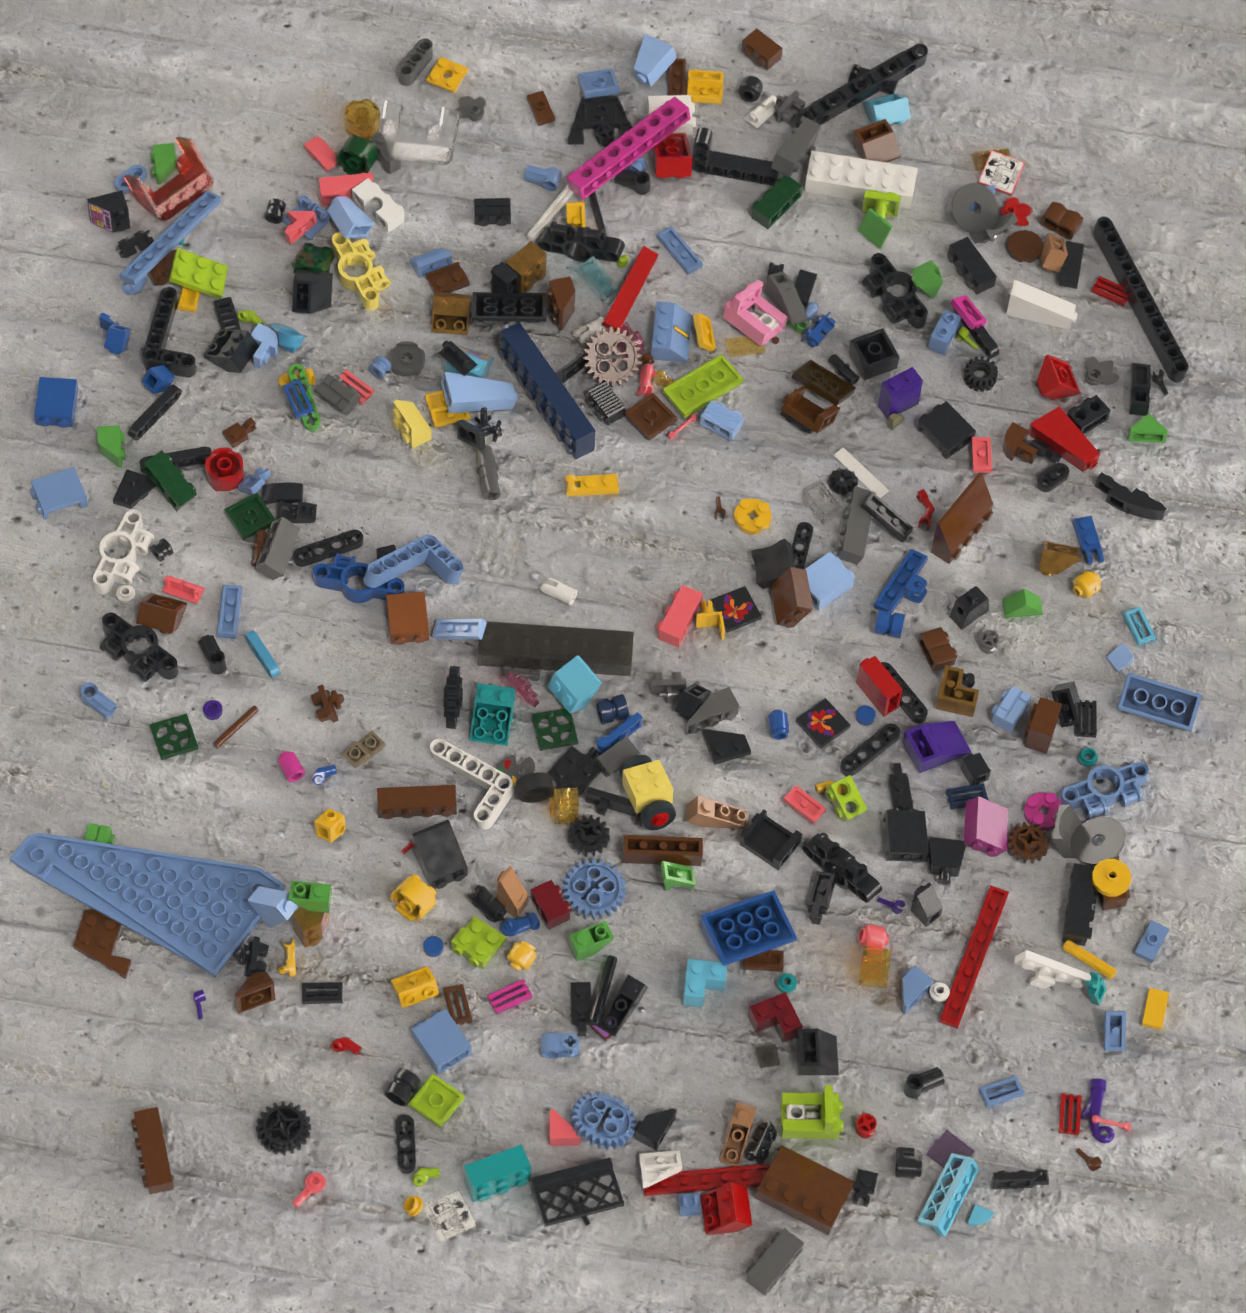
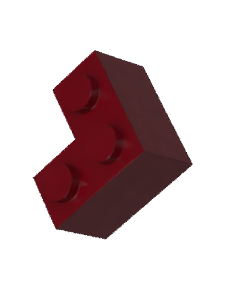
M786 992L749 1006L748 1018L756 1033L774 1026L782 1043L796 1038L798 1029L803 1027Z

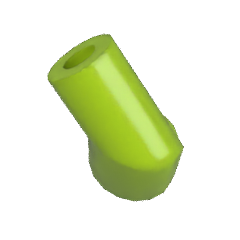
M241 310L237 313V318L241 322H250L255 326L258 323L264 325L263 320L253 310Z
M420 1168L413 1176L412 1183L420 1187L429 1178H440V1168Z

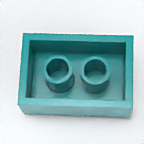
M522 1144L464 1165V1182L473 1202L485 1201L494 1194H504L510 1188L516 1186L518 1188L523 1187L530 1181L531 1165Z

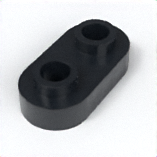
M1056 463L1037 477V488L1042 492H1050L1068 479V466L1064 463Z

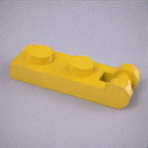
M617 474L565 476V483L567 484L566 494L568 496L618 494L619 492Z

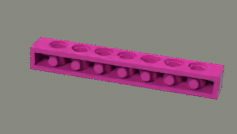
M675 96L666 101L661 107L638 122L637 125L626 131L621 137L598 152L577 170L567 176L569 189L582 200L587 198L691 119L689 107Z

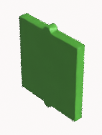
M870 208L858 231L868 241L881 248L893 226L883 219V216L878 215Z

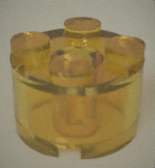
M362 99V101L357 102L354 100L346 106L344 114L345 131L349 136L355 134L369 141L372 136L379 133L380 111L375 102L369 99Z
M864 945L859 985L887 988L891 950Z

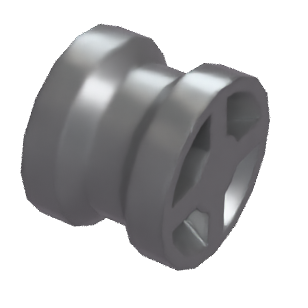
M993 630L984 631L979 641L980 650L986 654L994 653L998 648L999 635Z

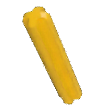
M1067 940L1063 945L1064 951L1107 978L1112 979L1115 976L1117 970L1071 940Z

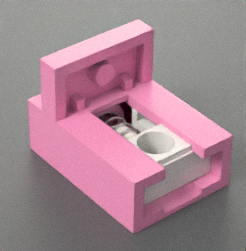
M757 280L753 284L750 283L743 292L737 293L732 301L730 300L725 304L723 318L762 347L785 328L788 317L760 296L763 283Z

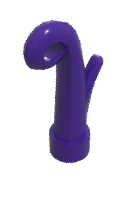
M1094 1078L1090 1080V1097L1081 1118L1085 1119L1090 1113L1092 1135L1100 1143H1109L1114 1139V1130L1109 1126L1099 1127L1100 1122H1092L1094 1115L1099 1116V1118L1101 1116L1107 1081ZM1106 1131L1109 1135L1102 1136L1100 1133Z

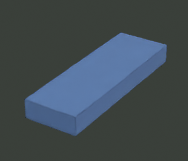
M672 226L657 234L656 238L687 275L703 267V263Z
M223 585L217 638H237L242 586Z

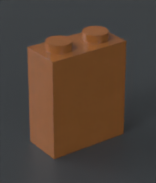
M425 592L386 595L391 644L402 645L408 642L422 643L429 641Z

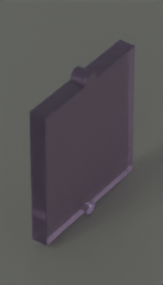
M946 1130L938 1140L934 1141V1145L926 1155L944 1168L951 1153L971 1157L975 1151L950 1131ZM955 1161L952 1169L960 1167L962 1162Z

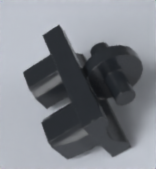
M254 936L252 942H249L248 945H242L241 949L235 951V957L240 959L239 964H246L244 974L246 977L266 971V962L258 961L257 958L258 956H267L269 945L260 942V937Z

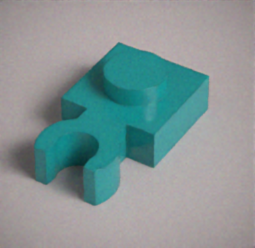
M1090 972L1091 980H1086L1085 982L1088 987L1087 994L1092 1004L1099 1005L1107 988L1103 978H1100L1098 973Z

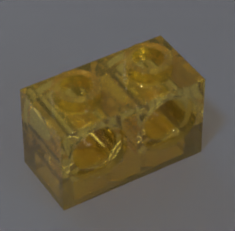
M578 788L554 789V796H550V817H554V824L575 823V818H578L579 811Z

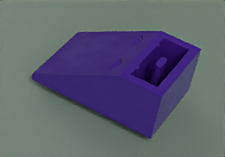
M955 721L922 724L904 732L903 744L919 774L972 753Z

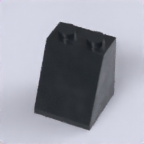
M449 820L412 834V852L429 886L434 889H441L448 883L461 881L468 876L467 864Z

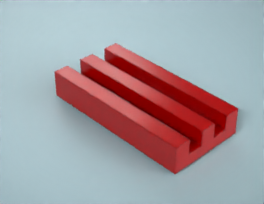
M1101 276L1098 277L1091 293L1123 307L1128 301V296L1124 294L1123 286Z
M1061 1093L1058 1133L1079 1135L1082 1095L1074 1096V1094L1066 1095V1093ZM1065 1100L1069 1101L1067 1129H1064ZM1073 1101L1076 1102L1075 1130H1072Z

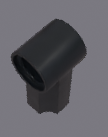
M624 169L614 178V183L635 189V192L639 195H645L650 191V176L647 172L640 171L636 173Z
M213 635L203 636L198 641V645L209 664L210 671L214 674H222L227 668L225 655L220 650Z
M938 1067L920 1074H910L904 1085V1094L909 1098H917L921 1093L943 1085L945 1083L944 1074ZM910 1084H915L918 1088H913Z

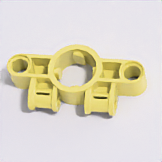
M341 232L335 233L332 236V250L339 262L338 278L341 285L346 289L355 291L365 309L370 311L377 309L379 306V292L390 286V279L386 278L383 267L373 268L372 260L376 255L374 251H371L367 239L351 243L350 239L344 238ZM361 265L365 267L366 274L355 278L348 276L344 270L349 266Z

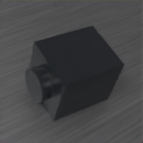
M980 752L975 755L969 754L962 760L961 770L970 785L980 784L989 780L991 771Z

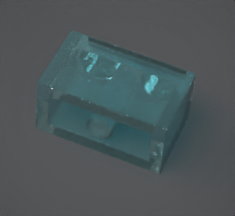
M594 256L579 267L604 300L619 290L615 282Z

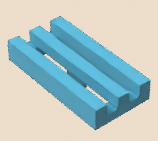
M1141 607L1123 612L1122 616L1138 646H1141L1142 643L1147 644L1149 641L1153 642L1156 640V636ZM1135 613L1138 614V616H1139V618H1140V620H1141V622H1142V624H1143V626H1144V628H1145V630H1146L1148 636L1145 635V633H1144V631H1143V629H1142V626H1141L1140 622L1138 621V619H1137Z

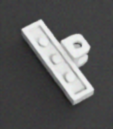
M1027 950L1016 955L1014 959V964L1022 966L1023 969L1036 972V976L1030 980V985L1041 989L1054 985L1055 980L1070 984L1074 988H1082L1086 985V980H1091L1090 974Z

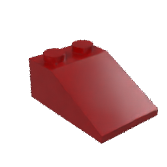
M672 133L652 148L653 168L656 177L663 179L668 177H691L692 154L686 133Z

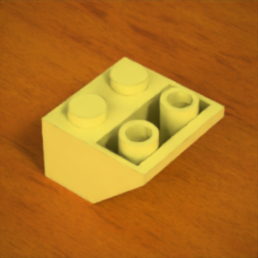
M401 400L393 401L394 409L392 413L394 419L392 422L396 430L399 429L402 433L404 442L408 443L413 449L432 440V430L415 404Z

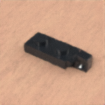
M893 763V774H889L888 780L892 808L899 810L913 809L907 773H902L901 763Z
M816 872L807 904L809 907L808 912L811 913L809 919H811L812 924L820 925L822 914H826L837 878L836 873Z
M571 982V1022H573V1025H578V1036H586V1025H591L589 1024L592 1012L591 982Z
M1042 1169L1037 1171L1019 1170L1017 1172L998 1171L993 1173L991 1187L992 1189L1032 1188L1033 1185H1048L1049 1174L1048 1170Z

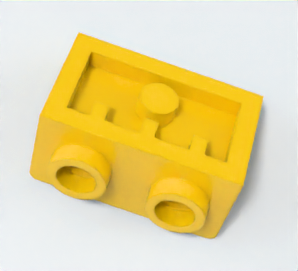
M428 966L391 980L392 987L399 997L402 1008L439 995L436 979Z

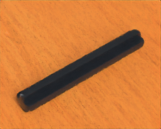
M607 956L589 1018V1024L598 1026L618 960L616 956Z

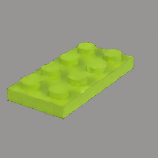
M720 354L665 387L662 393L685 419L708 405L711 400L715 401L743 384L744 379L723 354Z

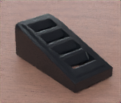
M226 297L215 300L214 310L220 328L225 329V327L235 325V327L229 329L241 330L232 298Z

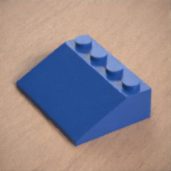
M775 890L701 915L700 928L707 943L723 966L797 941L796 934Z

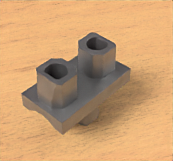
M797 90L789 97L787 95L783 97L776 96L777 101L774 109L777 110L778 117L776 121L778 123L784 120L791 124L796 116V113L792 110L795 109L799 112L805 108V102L799 98L800 92Z
M655 672L653 680H651V694L667 697V703H671L672 697H679V693L686 689V679H683L682 672H673L670 680H664V673Z

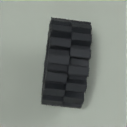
M978 356L974 360L970 359L964 371L965 384L969 385L970 389L974 387V391L977 392L978 389H981V392H984L985 388L987 391L990 390V387L993 388L994 384H996L998 375L997 365H995L994 361L990 362V358L984 360L983 356L978 359ZM981 370L986 372L988 376L979 378L974 375V372Z

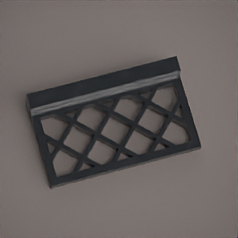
M611 1157L531 1178V1187L545 1227L624 1206V1200L613 1170ZM610 1175L612 1181L609 1186L599 1182L601 1177ZM588 1181L593 1184L589 1192L579 1187L582 1182ZM568 1186L573 1189L569 1197L560 1193L562 1187ZM596 1186L606 1190L602 1198L592 1194ZM548 1191L553 1196L548 1202L541 1198L540 1193ZM576 1191L586 1195L582 1203L572 1199ZM610 1192L617 1196L618 1201L610 1203L605 1198ZM556 1196L566 1200L562 1208L552 1204ZM589 1197L599 1202L596 1207L590 1208L585 1205ZM569 1202L579 1207L576 1212L570 1213L565 1210ZM549 1208L559 1212L557 1217L547 1218L546 1213Z

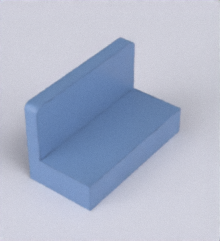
M439 248L411 258V264L418 277H422L429 272L451 265L452 254L449 250L445 251L444 248Z

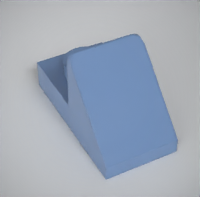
M1105 1011L1102 1023L1104 1028V1050L1125 1051L1126 1011Z

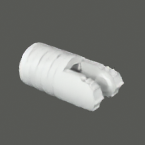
M599 317L576 329L572 335L581 344L590 341L589 336L596 337L595 331L602 334L601 328H605L607 332L608 328L602 325L603 317Z
M548 578L546 583L540 587L543 593L568 605L573 604L578 593L576 589L552 578Z

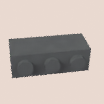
M284 517L273 521L255 569L272 580L284 576L287 571V563L293 555V547L299 539L298 533L300 528Z
M785 1228L781 1233L777 1232L773 1236L770 1247L768 1249L765 1247L759 1254L758 1258L760 1259L757 1263H752L746 1270V1282L765 1296L803 1251L804 1242Z

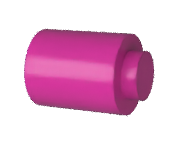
M286 751L279 756L277 762L288 782L298 781L305 775V770L294 752Z

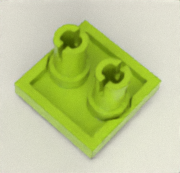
M865 190L862 213H867L871 208L878 215L883 216V219H885V215L897 217L901 195L894 192L882 193L877 190Z

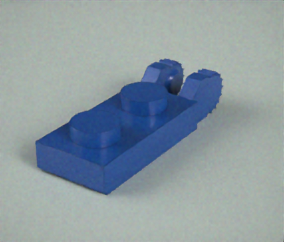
M1092 516L1073 519V526L1087 565L1092 564L1093 558L1091 553L1094 552L1098 562H1104L1103 552Z

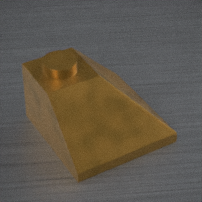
M1044 541L1039 571L1047 576L1058 575L1080 561L1081 548Z

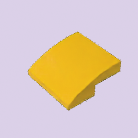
M689 69L687 95H691V102L722 104L724 72Z
M443 390L425 394L424 397L434 428L455 424L456 421L462 419L465 421L471 420L469 412L449 413Z

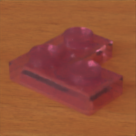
M511 671L505 676L529 705L535 708L540 703L536 698L538 694L531 688L532 684L525 677L523 678L519 673L515 675Z

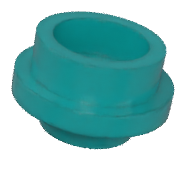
M1085 748L1080 751L1078 759L1082 765L1090 767L1096 764L1098 755L1094 749Z
M785 973L779 976L777 987L780 991L790 993L796 989L797 980L792 974ZM788 980L791 983L787 985L784 983V981Z

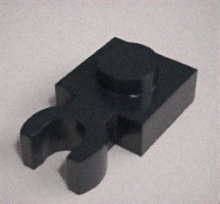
M1039 438L1031 441L1030 446L1038 449L1037 456H1045L1054 464L1062 458V455L1053 451L1052 447Z
M858 1169L853 1190L858 1191L854 1198V1205H857L858 1199L863 1198L866 1201L865 1207L869 1206L870 1196L868 1194L874 1195L878 1173Z

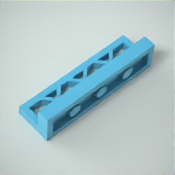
M951 1153L917 1220L920 1225L932 1227L939 1236H946L979 1171V1167L973 1158ZM955 1161L962 1162L960 1167L952 1169ZM953 1177L952 1184L944 1187L945 1180ZM944 1194L943 1201L935 1204L936 1198ZM935 1211L936 1215L933 1221L927 1220L928 1214Z

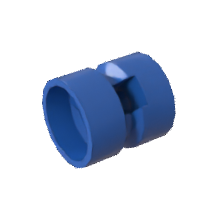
M879 609L874 633L880 635L889 633L890 637L900 639L905 614L895 612L891 615L890 611Z

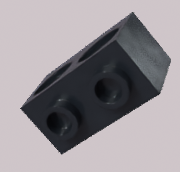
M1095 395L1092 398H1086L1081 405L1072 407L1067 412V416L1083 434H1086L1108 420L1110 409Z

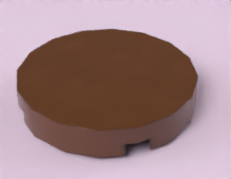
M1017 231L1009 237L1007 244L1008 254L1018 262H1034L1042 254V239L1032 231Z

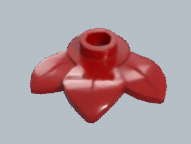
M1012 197L1007 199L1005 206L1000 210V216L1014 212L1018 220L1015 224L1028 226L1029 222L1026 217L1032 214L1033 209L1028 204L1020 203L1018 198Z

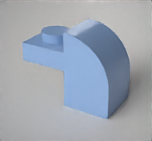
M258 323L251 335L259 345L253 356L254 366L261 369L263 364L269 361L270 356L277 357L278 339L276 333L271 328Z

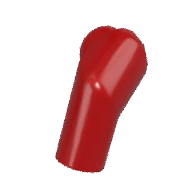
M347 1037L335 1039L331 1043V1049L335 1052L349 1050L357 1056L362 1049L361 1046Z

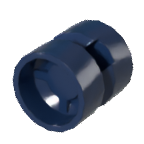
M623 694L612 696L611 700L604 698L596 701V708L602 725L612 723L615 718L620 721L629 716L628 705Z

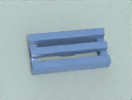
M1017 1075L979 1088L986 1108L1024 1096V1091ZM1012 1083H1015V1084H1016V1085H1014V1086H1011V1087H1008V1088H1004V1089L998 1090V1091L993 1092V1093H990V1094H987V1093H986V1092H988V1091H991V1090H994V1089H997V1088H1000V1087H1003V1086H1006V1085H1009V1084H1012ZM1018 1090V1091H1016V1092H1013V1093H1010V1094H1007V1095H1004V1096H1001V1097H998V1098L989 1100V1099H991V1098H994V1097H997V1096H1000V1095H1003V1094H1006V1093H1009V1092Z

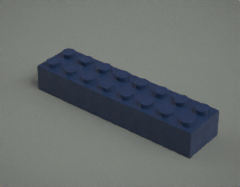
M518 322L501 330L499 339V354L503 360L506 359L512 373L515 372L519 384L526 388L529 398L535 401L538 411L544 414L549 427H553L558 440L565 444L567 453L576 460L594 451L595 429L521 323Z

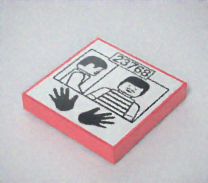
M992 150L978 184L984 186L995 185L996 191L1012 196L1025 162Z

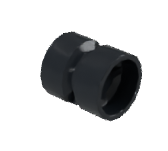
M399 1068L394 1075V1082L389 1083L384 1095L393 1103L406 1107L412 1098V1093L417 1090L421 1080L413 1072Z

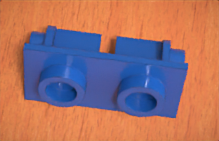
M828 312L825 316L821 314L814 321L816 325L814 327L810 326L804 332L805 337L802 342L807 339L811 347L819 345L825 338L821 331L827 335L835 327V320L828 317L831 312Z

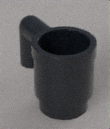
M898 1147L896 1149L895 1177H921L922 1161L904 1158V1156H914L915 1148Z

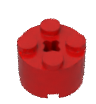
M223 447L215 449L207 457L205 462L206 476L213 490L231 491L238 488L237 485L244 479L242 456L232 451L231 448Z

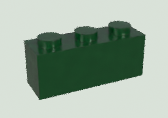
M786 175L782 179L779 178L775 182L774 187L771 190H767L762 199L752 205L751 218L766 229H769L802 196L803 186Z
M161 450L147 460L141 468L177 512L196 497V488L192 483L186 481L182 470L176 468L172 463V458Z

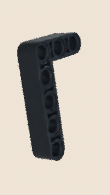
M703 127L697 129L692 156V169L694 171L773 186L778 180L780 172L771 168L772 161L712 151V131Z
M165 287L160 292L144 346V367L149 370V368L164 365L173 375L189 378L196 373L195 357L188 353L165 349L178 306L176 290L172 287Z

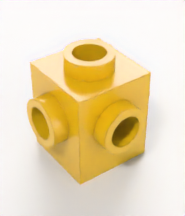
M330 808L314 821L316 836L330 843L346 830L345 816Z

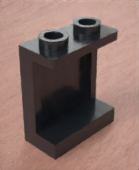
M947 401L941 405H936L930 413L923 414L918 420L917 430L919 432L924 430L942 448L941 455L946 460L971 443L972 437H975L976 430Z
M897 808L886 810L883 817V822H886L888 843L886 861L925 862L929 853L925 811L917 809L899 810Z
M763 809L760 814H755L749 828L745 827L741 832L740 845L779 871L800 845L802 833L797 830L794 833L790 832L767 816V811Z

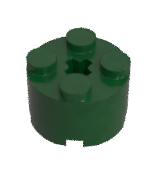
M352 134L337 154V163L339 166L341 164L344 167L343 171L348 175L369 173L378 158L377 146L371 140L368 141Z

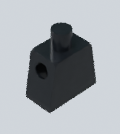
M974 586L955 601L949 617L963 630L989 611V599L977 586Z
M935 837L929 838L928 857L930 873L939 875L940 884H950L951 877H958L966 849L964 841Z

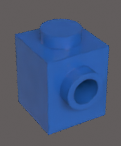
M116 324L109 326L104 348L109 349V352L113 354H120L126 351L131 329Z
M164 365L149 368L141 382L153 394L164 392L172 384L175 376Z

